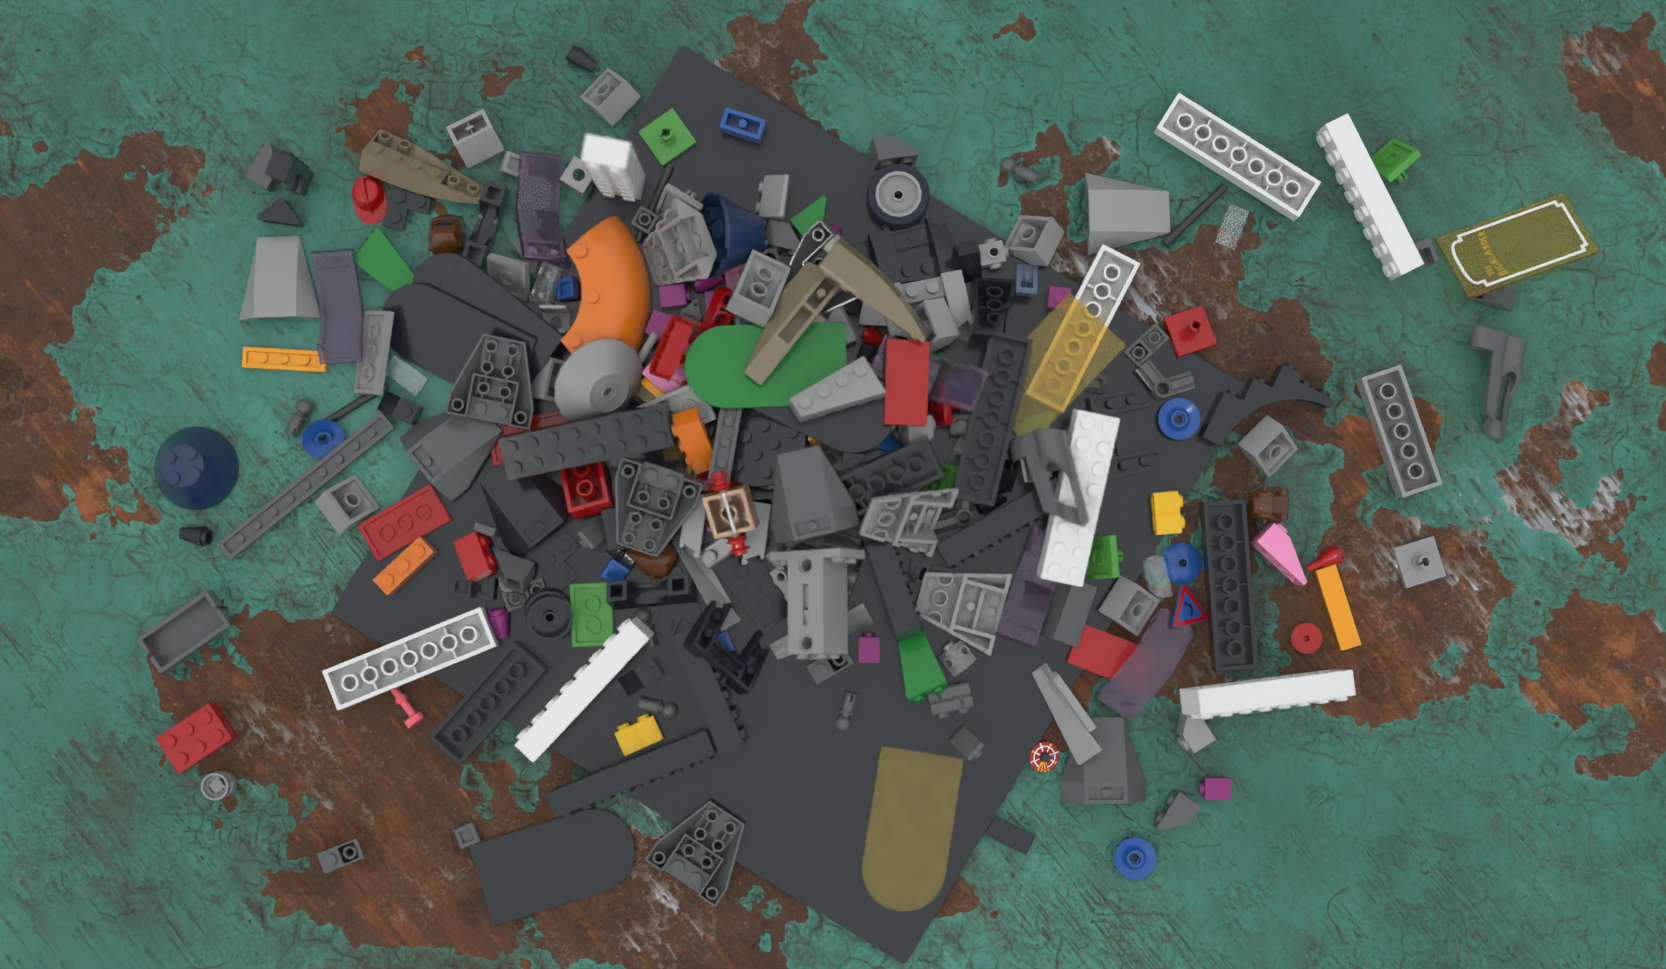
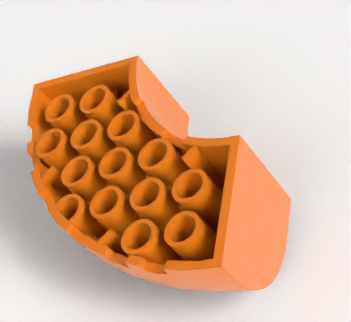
M616 215L594 226L566 250L577 267L582 287L579 313L570 330L560 340L571 353L589 342L608 338L625 342L638 355L646 337L645 330L649 323L651 312L649 274L644 257L635 238L621 218Z

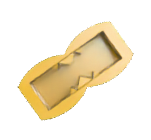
M1178 491L1150 493L1154 535L1182 533V528H1185L1184 516L1180 515V507H1183L1182 495H1179Z
M647 713L636 718L638 723L630 726L629 722L617 727L618 732L614 734L624 756L664 739L654 715L649 717Z

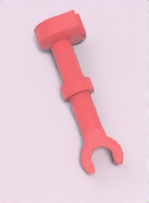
M398 687L390 690L396 698L395 702L397 705H401L409 716L404 721L408 729L414 727L425 718L421 712H415L407 700V695L403 694Z

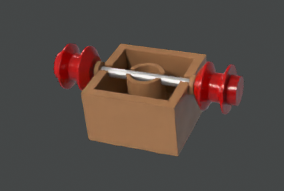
M723 470L711 473L712 477L708 479L713 481L714 486L711 487V490L716 492L708 493L702 498L714 539L731 535L727 544L732 545L733 549L729 553H734L735 556L744 555L750 546L744 543L747 536L740 535V533L756 529L760 524L748 483L729 488L732 484L726 481L729 473H724Z

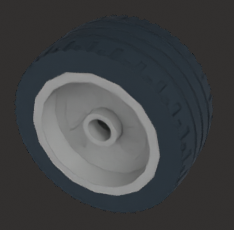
M892 164L880 169L872 177L867 189V205L871 215L877 222L882 225L886 223L892 229H904L916 224L924 216L930 200L929 186L924 176L917 169L906 164ZM897 193L898 196L902 195V198H895V194Z

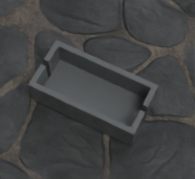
M206 590L136 640L147 655L159 654L149 659L158 672L163 674L173 670L237 624L227 609H221L224 605L213 590Z

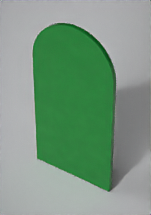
M845 322L812 323L761 386L747 376L744 371L764 328L759 325H725L711 328L699 335L687 352L684 370L688 384L698 398L717 408L790 407V398L847 366Z

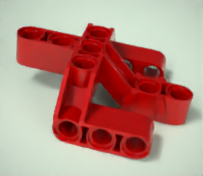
M721 286L716 289L702 322L684 315H670V320L666 329H664L650 364L649 373L651 375L670 380L677 366H680L679 361L685 347L689 345L688 341L694 342L699 335L711 328L730 324L734 313L726 310L733 293L730 288ZM730 294L729 299L723 302L724 297ZM721 314L720 319L715 321L716 316ZM687 378L685 381L682 380L681 387L688 384Z

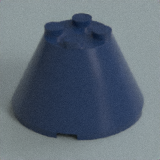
M707 193L700 202L704 205L701 214L717 252L708 278L718 277L745 264L752 250L762 253L763 250L767 249L768 238L765 237L766 220L764 217L754 214L718 193Z
M188 427L173 433L161 445L156 455L154 473L160 491L170 502L189 510H204L218 505L227 498L233 486L236 485L239 474V462L232 444L221 434L205 427Z

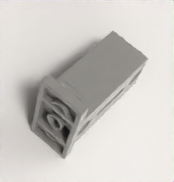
M831 548L770 552V561L779 562V566H788V655H797V659H840V655L848 654L847 564H856V560L865 559L864 550Z

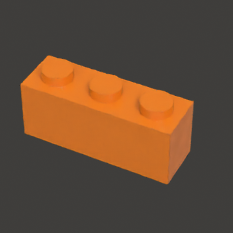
M697 407L672 415L674 424H671V429L674 437L678 436L680 439L678 440V445L681 452L686 453L685 460L688 468L692 467L695 475L708 471L714 445Z
M419 536L378 574L373 581L386 595H393L433 558L438 551L425 537Z

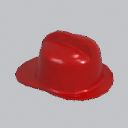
M371 175L359 177L352 186L355 212L362 222L377 224L384 219L387 208V198L383 183L380 179Z

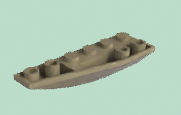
M379 129L361 154L359 171L396 187L436 199L478 204L484 189L482 186L420 146Z
M841 238L820 263L821 272L826 277L834 278L839 282L838 286L846 292L850 291L893 321L898 327L906 330L914 340L924 342L929 334L904 295L876 265Z
M807 261L780 294L773 313L763 330L744 373L761 386L840 290L839 282L834 278L826 277L821 272L819 266Z

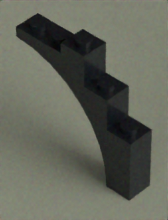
M1287 363L1285 365H1278L1268 385L1267 380L1256 377V379L1251 378L1247 380L1239 398L1237 393L1230 390L1219 392L1198 434V438L1214 446H1222L1231 430L1243 418L1269 403L1282 400H1298L1309 402L1322 408H1332L1335 400L1329 398V393L1323 390L1316 391L1311 388L1312 385L1310 383L1300 380L1302 374L1296 371L1297 368Z

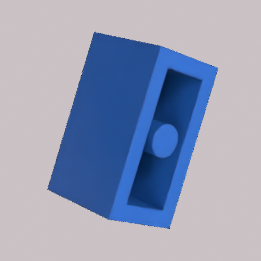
M726 107L720 124V131L756 144H761L767 123L765 119Z

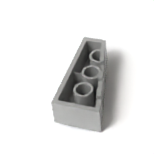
M862 356L790 398L789 406L798 421L803 422L831 412L841 411L848 407L865 404L872 400L882 399L886 391L865 357Z

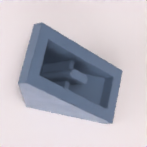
M1017 264L1015 295L1035 298L1038 286V266Z

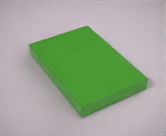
M606 582L569 584L570 607L573 612V625L571 627L572 647L603 646L604 642L614 634L613 609L606 602Z

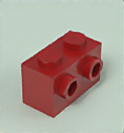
M474 531L453 542L468 581L478 582L498 572L496 567L497 561L490 551V542L486 535Z

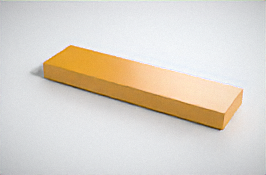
M243 347L242 368L327 373V351Z
M1336 565L1315 570L1314 572L1339 650L1343 651L1362 645Z

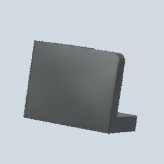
M1431 238L1414 243L1424 262L1423 265L1414 270L1438 262Z

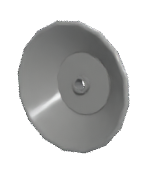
M608 338L589 342L574 351L560 368L554 385L555 403L562 416L569 421L627 410L633 398L637 396L642 380V364L636 351L623 341Z

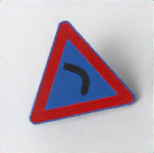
M1181 584L1171 627L1178 628L1207 621L1208 615L1188 587L1185 584Z

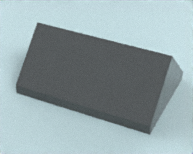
M1056 582L1038 634L1078 648L1098 588L1084 582L1082 587Z

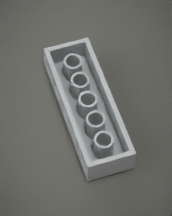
M1402 365L1355 380L1396 499L1442 485L1443 483Z

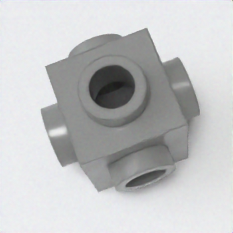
M996 238L985 240L984 244L978 245L981 256V268L990 267V270L1002 268V264H1005L1006 258L1009 257L1007 245H1003L1002 240L997 241ZM990 252H994L996 256H992Z
M962 640L955 644L952 641L942 648L944 652L938 657L953 678L977 660Z

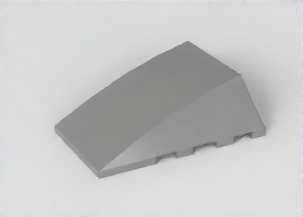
M1085 173V194H1088L1089 226L1087 256L1097 253L1102 244L1113 249L1170 233L1169 191Z
M678 198L673 199L671 208L666 209L662 221L657 222L655 231L650 232L640 247L654 286L706 279L709 277L717 255L702 214Z
M300 236L258 237L239 321H261V318L299 317L301 319L323 318Z
M958 488L905 492L872 498L859 534L881 542H891L892 545L897 547L904 546L916 553L920 551L925 553L926 556L932 557L938 543L934 528L943 507L953 506L959 490Z
M925 572L915 612L919 611L923 619L991 656L1012 574Z

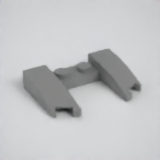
M962 270L941 273L940 277L900 284V282L893 283L910 305L921 304L924 300L944 297L959 334L961 332L959 327L966 321H968L969 325L972 324L970 304ZM885 317L890 339H894V336L897 335L905 337L907 340H913L906 330L898 327L893 321Z
M700 494L697 505L682 524L679 545L681 549L686 545L695 551L693 557L696 559L700 557L705 519L709 520L702 499L705 495ZM754 502L760 524L756 529L746 531L745 536H747V539L744 543L750 546V548L742 556L741 565H747V559L760 555L761 560L764 559L771 504Z

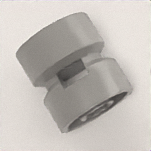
M225 770L205 776L201 783L203 795L213 801L230 796L236 788L234 775Z

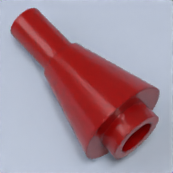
M873 325L870 327L866 326L860 336L863 338L862 342L882 347L885 336Z
M1331 545L1317 560L1305 566L1310 573L1320 567L1343 563L1341 559L1344 558V555L1339 546L1335 548L1334 545Z

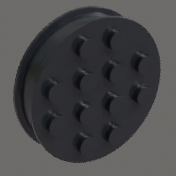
M742 408L730 477L741 485L748 483L751 489H774L777 455L809 448L810 441L806 435L753 409Z

